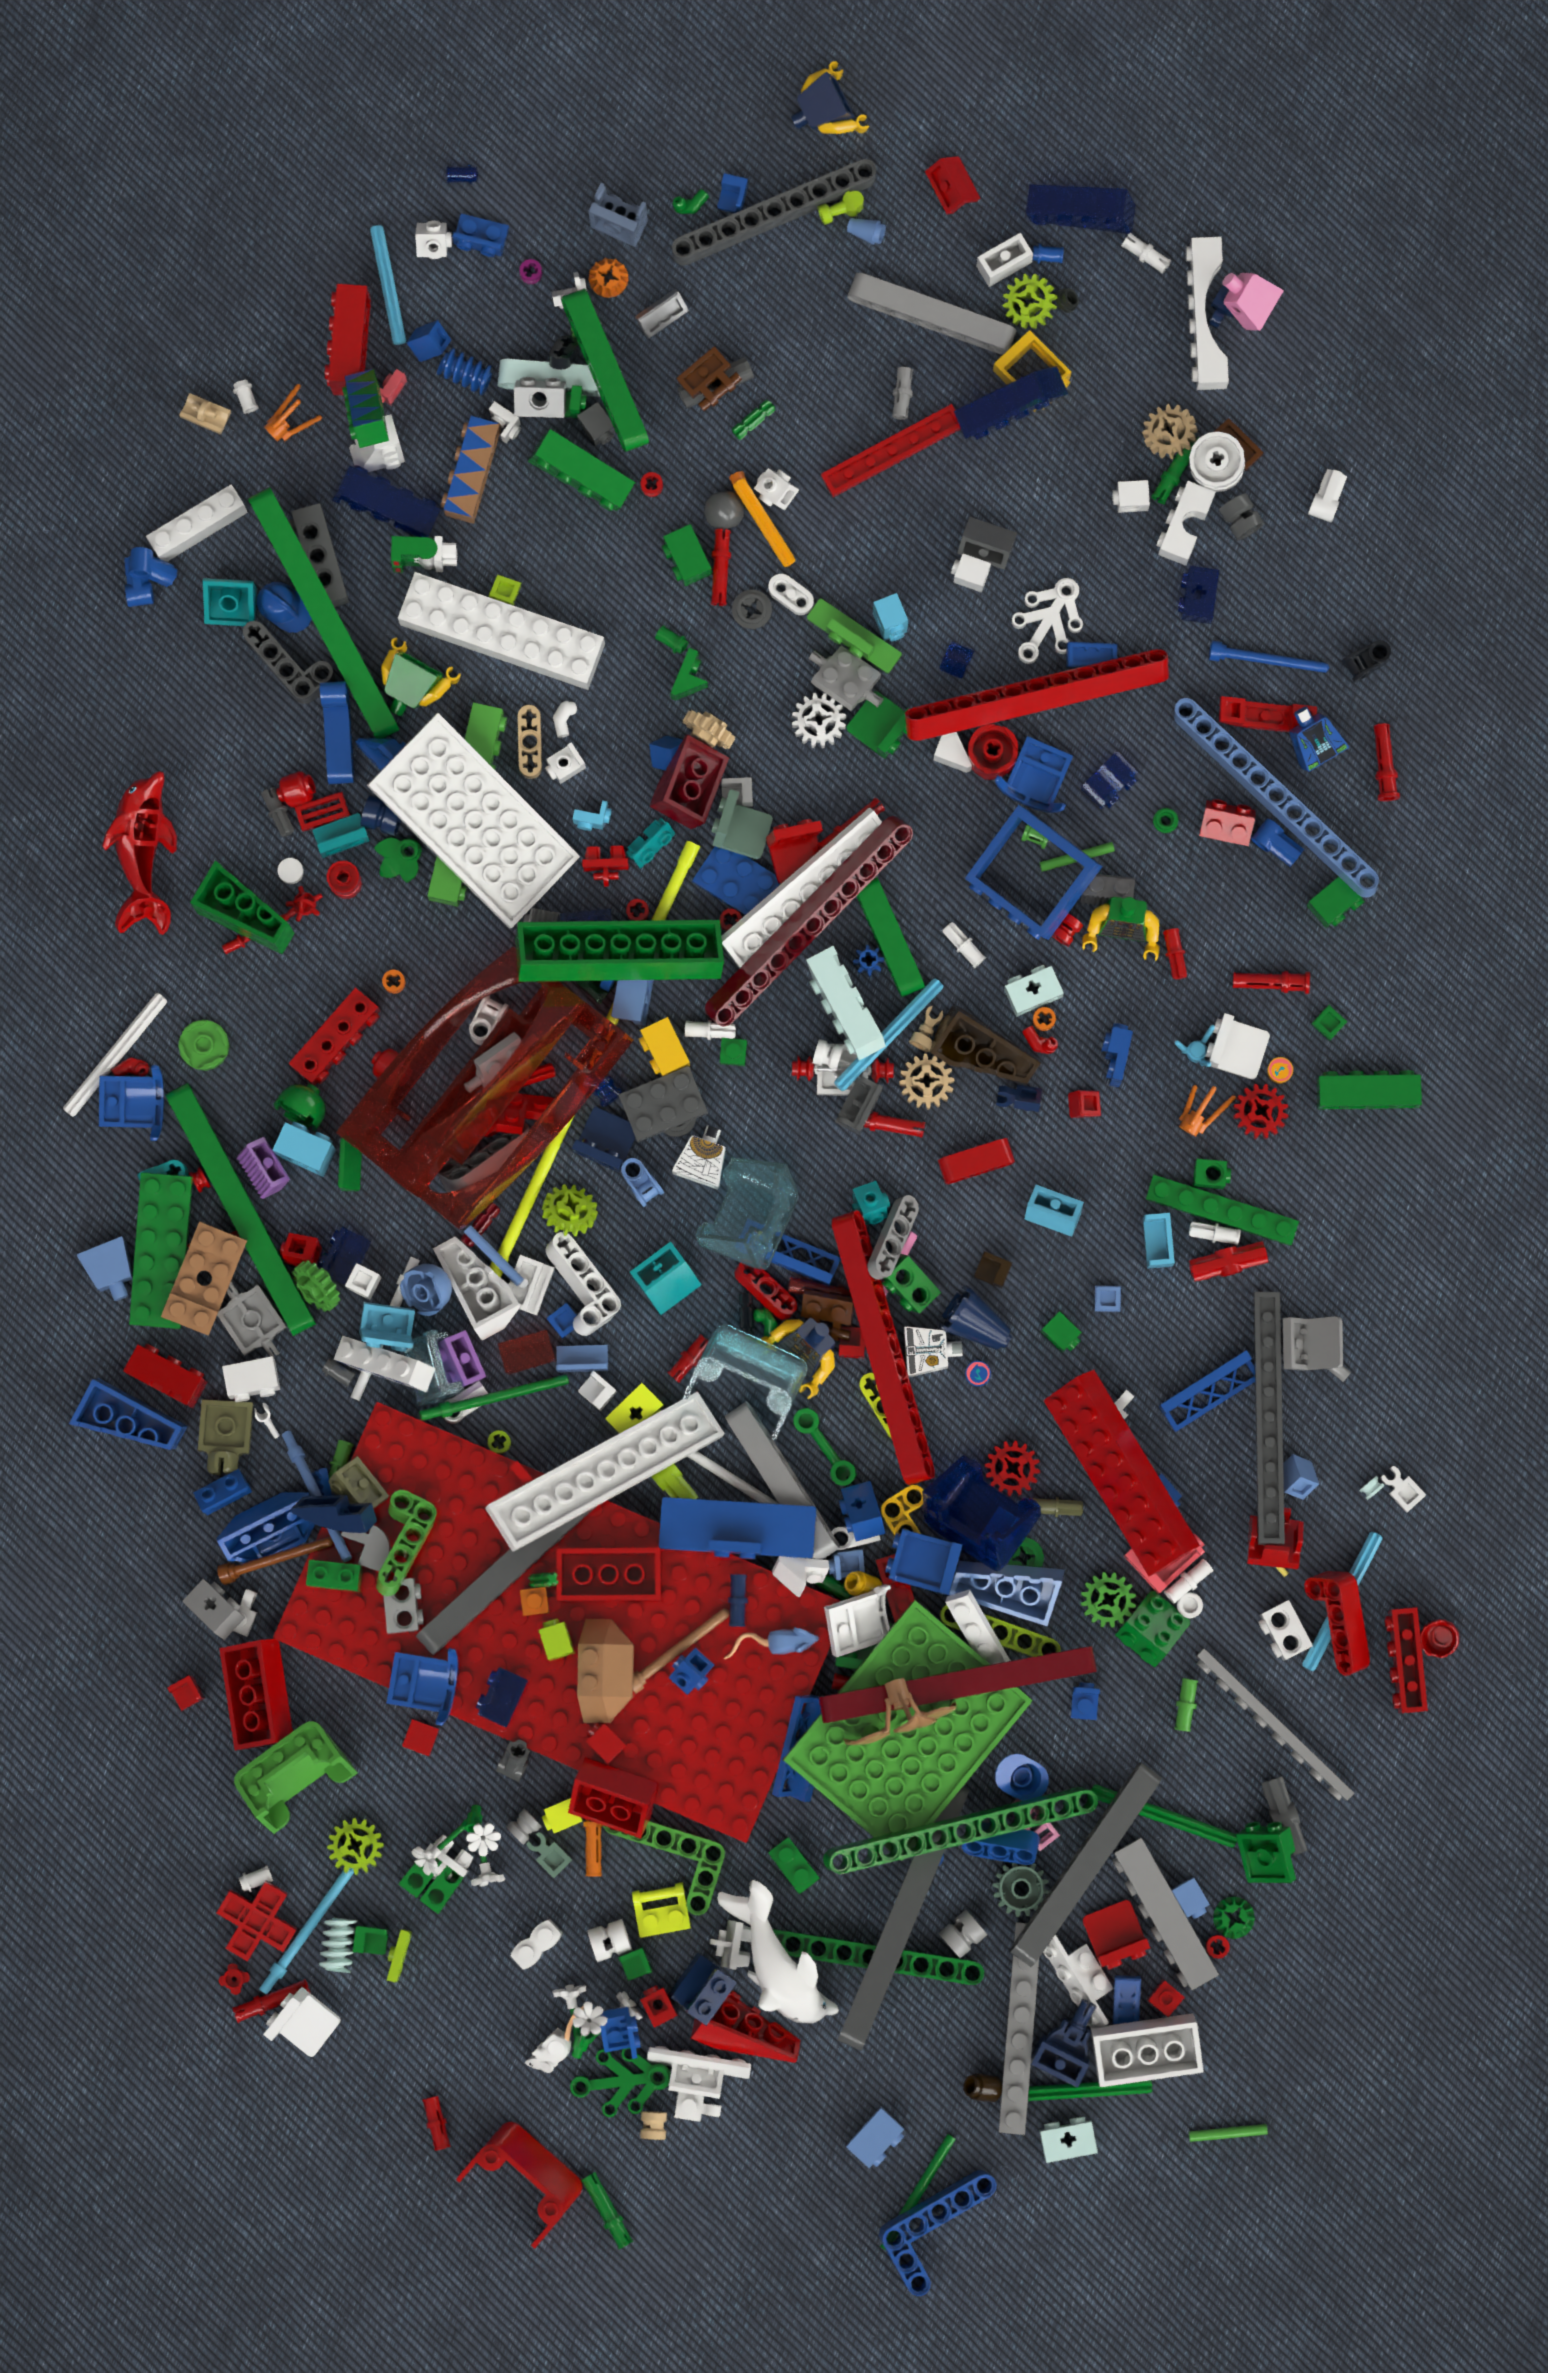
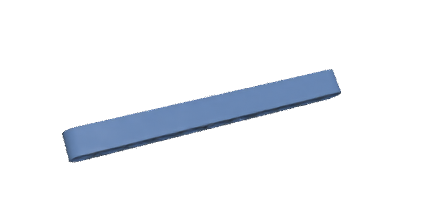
M1182 698L1175 704L1174 720L1193 740L1353 891L1365 898L1375 894L1379 877L1364 860L1195 701L1190 698ZM1189 709L1192 714L1185 717L1179 711ZM1199 726H1207L1210 731L1208 733H1200L1197 728ZM1222 742L1228 748L1226 750H1218L1215 745ZM1240 759L1246 765L1244 767H1236L1233 762ZM1258 776L1263 778L1264 782L1257 785L1251 779ZM1276 793L1281 795L1282 800L1275 802L1269 796ZM1294 810L1299 812L1300 817L1293 819L1287 813ZM1312 827L1317 829L1318 834L1310 836L1305 830ZM1330 844L1335 846L1337 851L1328 853L1323 847ZM1344 862H1351L1355 868L1353 870H1346L1342 867V864ZM1369 879L1372 881L1373 886L1364 887L1360 881Z

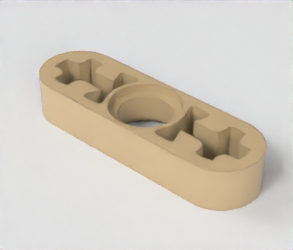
M525 705L518 712L519 769L521 774L528 779L538 777L542 771L541 716L539 710L533 705ZM529 711L532 712L533 716H536V718L532 719V729L537 728V731L530 729L522 731V728L527 729V721L522 719V717L526 716ZM532 735L537 739L535 747L526 748L523 745V739L526 736ZM538 752L537 756L532 755L533 764L538 766L533 768V772L530 773L527 768H523L528 765V755L523 756V753L534 754Z

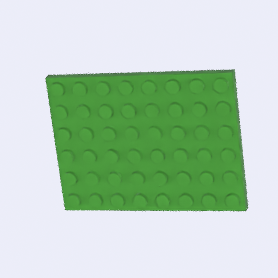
M914 1600L838 1693L881 1686L901 1678H905V1681L991 1664ZM1014 1687L919 1705L917 1707L920 1711L930 1712L938 1708L949 1707L956 1702L957 1709L936 1719L937 1722L932 1725L901 1733H894L893 1730L908 1722L904 1709L891 1711L890 1735L865 1745H847L844 1743V1738L858 1740L880 1731L885 1727L886 1712L823 1723L820 1713L782 1760L872 1837L882 1836L933 1823L1033 1700L1019 1688ZM908 1707V1708H909V1711H910V1713H911V1716L913 1717L914 1714H915V1711L913 1710L912 1707ZM915 1836L908 1839L907 1846L909 1849L913 1848L917 1843ZM891 1842L885 1843L884 1847L891 1852Z

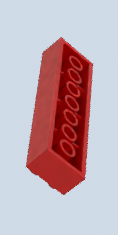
M1095 1370L1077 1376L1043 1400L1149 1577L1166 1569L1200 1546Z

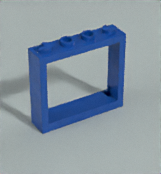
M1018 805L965 879L971 883L969 888L980 896L982 893L989 896L988 902L995 908L1001 910L1003 907L1010 912L1007 917L1016 924L1020 925L1023 922L1029 927L1027 932L1038 940L1040 937L1049 940L1103 866L1026 808ZM1022 820L1084 866V869L1042 926L980 880L982 874Z

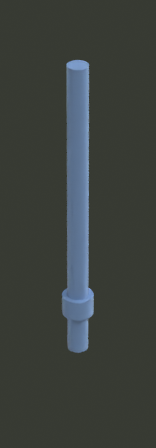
M291 1431L284 1432L282 1437L288 1448V1456L291 1462L296 1464L311 1497L322 1496L304 1459L306 1455L302 1447L297 1445ZM327 1528L342 1561L347 1562L351 1560L352 1556L340 1531Z

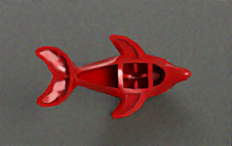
M161 771L154 773L150 778L135 780L126 789L119 802L116 818L106 831L102 843L105 851L115 843L120 864L134 890L123 903L116 916L115 927L119 933H124L131 925L144 918H148L155 925L158 933L162 935L168 931L171 912L168 905L152 892L153 862L158 842L172 854L177 850V835L172 823L166 818L162 810V788L165 779L164 773Z

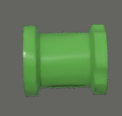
M1028 824L1021 839L1024 842L1028 840L1039 844L1042 849L1046 848L1049 841Z

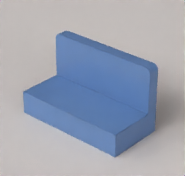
M618 980L611 1016L615 1019L629 1020L636 1025L646 1026L654 980Z
M608 1345L556 1346L557 1373L608 1371Z

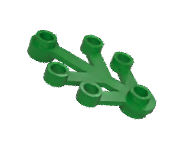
M630 2048L622 2050V2058L627 2062L632 2061L644 2072L633 2074L616 2061L610 2052H606L609 2056L606 2062L600 2061L599 2054L604 2052V2049H601L596 2054V2061L600 2065H606L618 2076L589 2080L585 2076H577L572 2080L570 2090L574 2096L581 2098L587 2096L592 2090L620 2087L612 2099L602 2106V2113L606 2117H613L616 2115L619 2105L635 2085L646 2084L637 2098L631 2099L628 2103V2110L632 2114H639L643 2110V2104L654 2090H662L669 2085L671 2072L668 2067L659 2063L651 2065L639 2054H637V2058L628 2059L625 2057L624 2052ZM655 2072L663 2074L661 2081L654 2080L653 2075ZM579 2081L586 2084L584 2091L577 2090L576 2084ZM633 2101L640 2103L641 2107L638 2111L631 2109ZM611 2104L614 2106L615 2111L613 2114L605 2112L606 2105Z

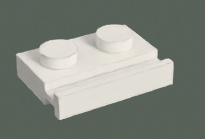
M520 1255L515 1270L523 1277L524 1281L519 1286H516L510 1280L509 1286L520 1305L519 1309L537 1316L555 1267Z

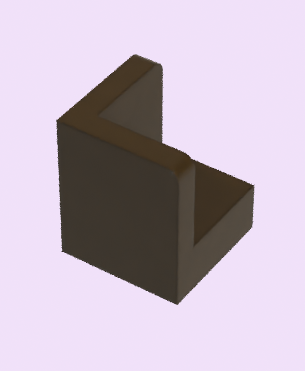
M984 1251L974 1277L1002 1289L1012 1262Z

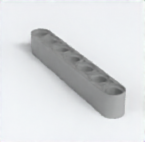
M863 273L855 274L847 298L854 303L1002 355L1010 349L1016 334V329L1008 324Z
M746 1401L725 1415L728 1424L778 1503L782 1505L816 1507L752 1406ZM816 1508L813 1557L814 1559L823 1560L839 1549L840 1545Z

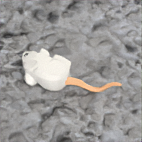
M574 2014L568 2022L565 2033L559 2028L553 2031L532 2052V2056L525 2061L526 2065L550 2073L560 2061L567 2057L571 2050L570 2034L573 2019L576 2018Z

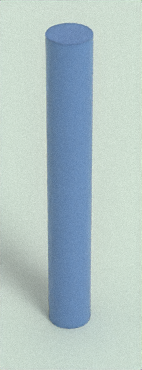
M471 1225L464 1231L516 1286H519L524 1281L523 1277Z

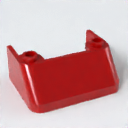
M510 2121L504 2123L456 2180L460 2183L476 2163L487 2171H495L505 2161H508L545 2194V2197L538 2205V2215L547 2226L532 2242L531 2246L535 2249L581 2194L583 2184L579 2176L522 2126Z

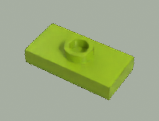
M401 1929L396 1947L391 1946L387 1961L391 1962L387 1981L394 1983L399 1981L412 1935L411 1931Z

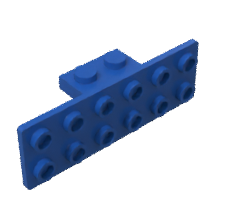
M663 1497L659 1548L714 1552V1557L729 1558L730 1553L740 1554L742 1559H755V1555L813 1558L816 1507Z

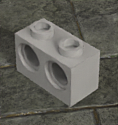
M414 1578L404 1579L401 1586H407L409 1589L407 1599L398 1600L396 1594L384 1596L388 1634L420 1631V1625H424L423 1610H418L417 1599H421L420 1583L415 1584ZM407 1611L411 1614L412 1621L407 1626H401L398 1622V1617L402 1612Z

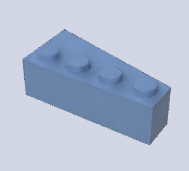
M959 1561L949 1595L970 1590L978 1605L1048 1626L1065 1569Z

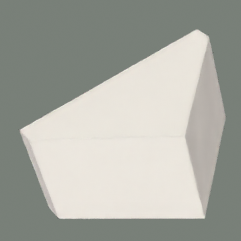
M957 732L942 735L933 760L966 773L970 772L972 765Z

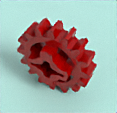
M1254 1084L1252 1092L1248 1088L1244 1089L1245 1097L1238 1095L1236 1099L1240 1104H1234L1233 1109L1239 1111V1113L1235 1114L1233 1119H1240L1241 1122L1237 1128L1245 1127L1244 1135L1247 1136L1250 1132H1253L1254 1139H1257L1259 1134H1262L1264 1139H1267L1268 1132L1275 1136L1278 1133L1276 1127L1283 1129L1285 1124L1281 1119L1288 1118V1114L1283 1113V1110L1288 1108V1104L1281 1103L1285 1097L1284 1095L1278 1097L1275 1095L1277 1088L1270 1092L1268 1091V1084H1265L1262 1089H1259L1258 1085ZM1258 1095L1266 1096L1270 1099L1268 1101L1261 1100ZM1246 1102H1248L1250 1112L1245 1116L1244 1107ZM1257 1106L1260 1109H1266V1112L1264 1113L1265 1117H1263V1115L1261 1114L1258 1116L1255 1114V1112L1257 1111ZM1277 1107V1118L1274 1122L1271 1114L1272 1110ZM1259 1123L1262 1124L1265 1128H1258L1251 1124Z
M1005 1441L1003 1442V1449H1000L998 1446L994 1447L996 1455L989 1454L987 1456L992 1462L985 1464V1468L991 1471L985 1476L986 1478H993L990 1486L998 1485L999 1494L1005 1489L1009 1497L1013 1491H1016L1018 1496H1021L1022 1488L1028 1492L1031 1490L1029 1482L1037 1483V1479L1033 1475L1040 1474V1470L1034 1468V1465H1037L1040 1461L1039 1459H1032L1035 1453L1034 1450L1029 1453L1025 1451L1027 1444L1019 1448L1017 1441H1014L1012 1447H1009ZM1007 1452H1017L1022 1455L1019 1458H1013ZM999 1459L1002 1464V1470L996 1475L995 1465ZM1007 1462H1010L1012 1465L1018 1464L1017 1475L1013 1472L1010 1474L1006 1472L1008 1469ZM1029 1463L1030 1470L1026 1478L1023 1474V1466ZM1006 1479L1015 1480L1019 1485L1010 1486L1003 1482Z

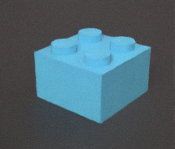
M293 1121L292 1125L285 1122L273 1147V1152L288 1162L324 1177L336 1151L332 1144L333 1141L330 1140V1137L316 1132L315 1135L310 1134L307 1127Z

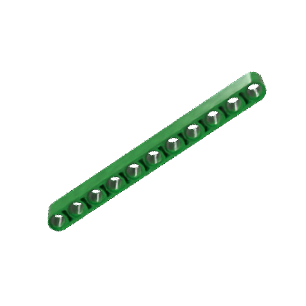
M268 487L249 497L248 500L375 738L384 739L398 732L400 729L271 488Z
M186 1083L165 1094L239 1236L247 1240L245 1247L292 1335L295 1336L316 1325L313 1316L191 1087Z
M1076 1787L833 1847L825 1852L823 1862L829 1870L837 1874H845L1090 1813L1097 1807L1098 1798L1093 1791ZM1086 1794L1087 1802L1084 1806H1080L1079 1798L1081 1795ZM1058 1800H1062L1063 1808L1061 1811L1056 1812L1055 1803ZM1034 1806H1038V1815L1035 1818H1031V1809ZM1013 1812L1015 1815L1014 1821L1007 1825L1006 1816L1008 1813ZM985 1818H989L990 1826L983 1831L981 1823ZM965 1824V1833L958 1837V1826ZM936 1830H940L941 1838L938 1842L934 1843L932 1835ZM915 1836L917 1843L913 1848L909 1849L907 1846L908 1839ZM891 1842V1852L884 1855L882 1852L885 1843ZM866 1848L867 1857L859 1861L858 1852ZM841 1854L843 1857L842 1864L834 1867V1857Z

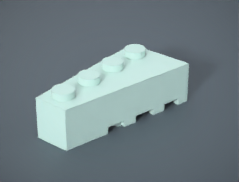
M831 946L806 960L813 979L809 983L816 995L819 993L822 995L824 1000L821 1001V1004L827 1015L832 1013L835 1020L832 1023L838 1034L843 1033L846 1040L844 1044L850 1054L855 1053L858 1060H861L886 1047L868 1008L863 1007L864 1002L857 988H852L853 984L844 964L840 965L838 954L834 946Z

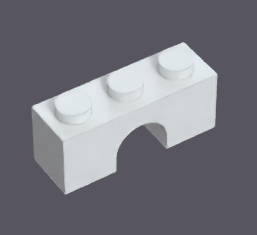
M1187 481L1185 488L1180 486L1175 501L1179 502L1176 511L1170 510L1166 523L1170 526L1167 533L1161 532L1156 545L1161 547L1158 555L1185 566L1187 565L1197 537L1187 533L1182 523L1190 517H1196L1205 521L1214 499L1215 491Z

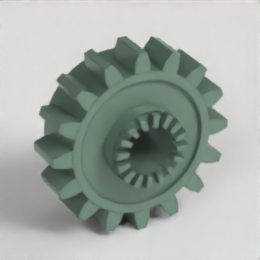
M1011 1863L1012 1868L1010 1869L1003 1865V1875L995 1874L1000 1879L999 1883H992L993 1887L998 1888V1892L994 1893L993 1897L1001 1898L997 1905L999 1907L1006 1905L1005 1913L1007 1914L1013 1909L1015 1910L1016 1917L1020 1916L1021 1911H1024L1027 1917L1030 1916V1909L1033 1908L1036 1911L1038 1908L1037 1904L1039 1902L1042 1903L1044 1900L1042 1898L1043 1894H1048L1049 1890L1044 1889V1885L1048 1883V1880L1041 1879L1044 1871H1034L1036 1868L1035 1863L1029 1867L1022 1864L1017 1866L1016 1863ZM1018 1881H1024L1027 1884L1028 1890L1022 1896H1018L1014 1892V1885Z

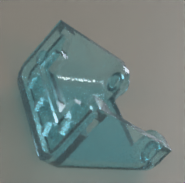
M731 1157L728 1166L723 1171V1181L726 1182L728 1188L727 1194L713 1225L708 1222L702 1223L696 1231V1240L705 1249L752 1268L766 1270L773 1259L796 1206L798 1190L785 1163Z

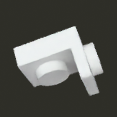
M494 401L489 408L490 415L492 416L491 420L500 423L501 428L507 426L501 434L502 441L507 444L510 439L514 440L521 430V427H519L521 423L519 417L514 416L513 413Z

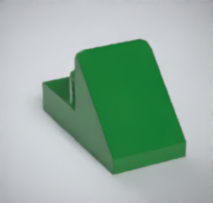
M689 648L670 693L672 700H679L708 687L707 681L692 676V673L697 674L701 664V660L698 659L699 653L694 649Z

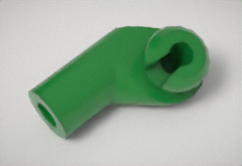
M700 189L692 199H684L678 196L672 202L674 211L679 214H695L707 201L709 195Z

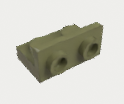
M358 1456L337 1470L328 1480L335 1495H347L349 1504L372 1503L373 1508H376L389 1498V1495Z

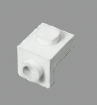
M578 272L573 273L576 287L552 292L555 307L559 306L561 309H564L561 302L562 296L583 288L586 289L585 279H580Z

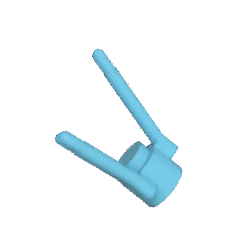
M1211 1025L1201 1041H1193L1188 1047H1185L1180 1041L1176 1040L1175 1045L1183 1054H1187L1190 1061L1199 1062L1201 1066L1210 1067L1211 1063L1205 1060L1207 1051L1205 1044L1213 1033L1215 1026Z

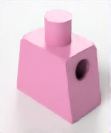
M1229 273L1223 280V285L1229 289L1224 299L1225 306L1244 329L1260 331L1283 290L1253 273H1240L1238 277L1233 273Z

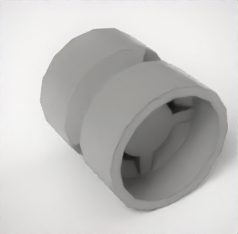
M965 1909L955 1918V1924H948L939 1932V1935L961 1959L971 1950V1944H978L987 1936V1933Z

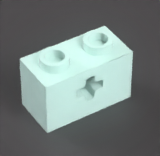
M1042 965L1031 970V975L1022 978L1021 975H1018L1007 981L1008 985H1005L1004 991L1016 1017L1063 997V990L1052 966L1045 968ZM1029 984H1032L1033 987H1039L1035 995L1032 991L1027 992Z
M1085 2117L1069 2119L1070 2124L1060 2126L1059 2122L1044 2124L1045 2129H1041L1039 2132L1045 2162L1049 2163L1098 2153L1092 2122L1090 2120L1085 2121ZM1066 2132H1069L1071 2136H1075V2139L1071 2140V2145L1069 2146L1060 2140L1065 2137Z

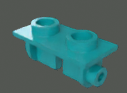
M662 818L658 821L655 819L643 831L648 837L646 841L638 836L627 847L628 850L625 854L631 860H634L640 869L649 863L654 855L663 846H666L676 834L669 823L665 822Z

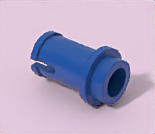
M1041 244L1033 246L1032 261H1037V264H1040V261L1062 263L1063 247L1041 246Z

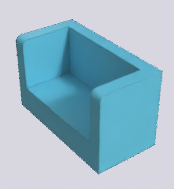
M1170 1213L1144 1215L1143 1229L1147 1269L1172 1267L1175 1261Z

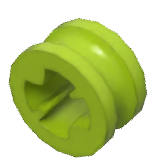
M494 1431L488 1437L487 1443L491 1451L503 1454L509 1450L511 1440L504 1431ZM500 1435V1438L502 1436L506 1438V1441L503 1443V1449H499L498 1446L496 1449L493 1447L492 1444L495 1442V1436Z

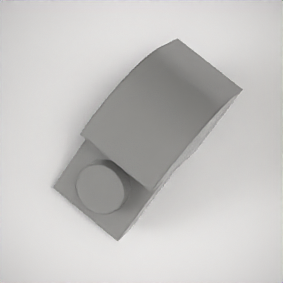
M374 1525L371 1527L369 1534L342 1532V1537L365 1544L358 1564L380 1571L391 1551V1544L387 1535Z

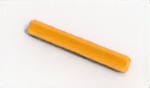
M744 478L739 479L733 484L735 491L784 567L790 566L796 561L795 557Z

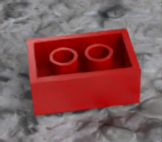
M585 1757L574 1781L568 1813L641 1839L651 1818L658 1783Z

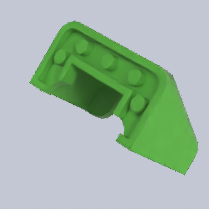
M310 1721L298 1727L240 1769L235 1775L234 1784L254 1816L275 1834L289 1822L290 1812L285 1802L325 1773L334 1782L344 1783L358 1774V1772L327 1732L318 1723Z

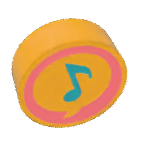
M1283 1057L1273 1059L1267 1068L1268 1077L1278 1084L1287 1082L1293 1074L1291 1062Z

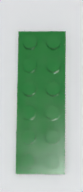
M141 1172L129 1325L181 1329L182 1325L165 1319L161 1315L187 1254L193 1176Z

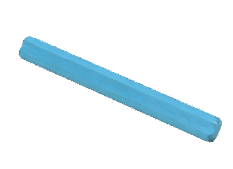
M382 225L371 227L370 232L393 344L400 345L406 343V337L384 229Z

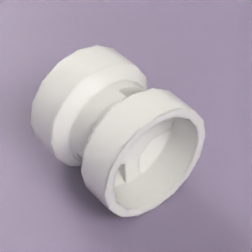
M819 1039L812 1063L817 1065L826 1064L829 1068L837 1070L844 1046L839 1044L830 1045L827 1041Z

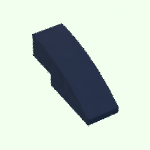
M347 1495L302 1497L291 1508L294 1515L308 1522L342 1532L366 1533L377 1522L372 1503L349 1504Z

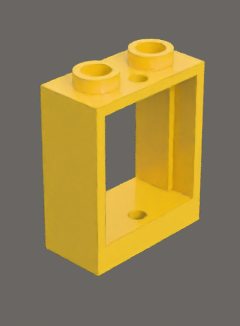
M1030 330L1002 355L993 366V371L1033 412H1036L1039 408L1042 410L1046 408L1053 400L1051 396L1057 391L1061 393L1071 383L1069 381L1071 371ZM1030 349L1059 376L1036 399L1007 372Z

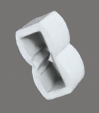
M546 1920L535 1927L530 1938L521 1941L515 1946L511 1957L522 1969H527L541 1958L543 1951L552 1948L560 1940L562 1932L551 1920Z

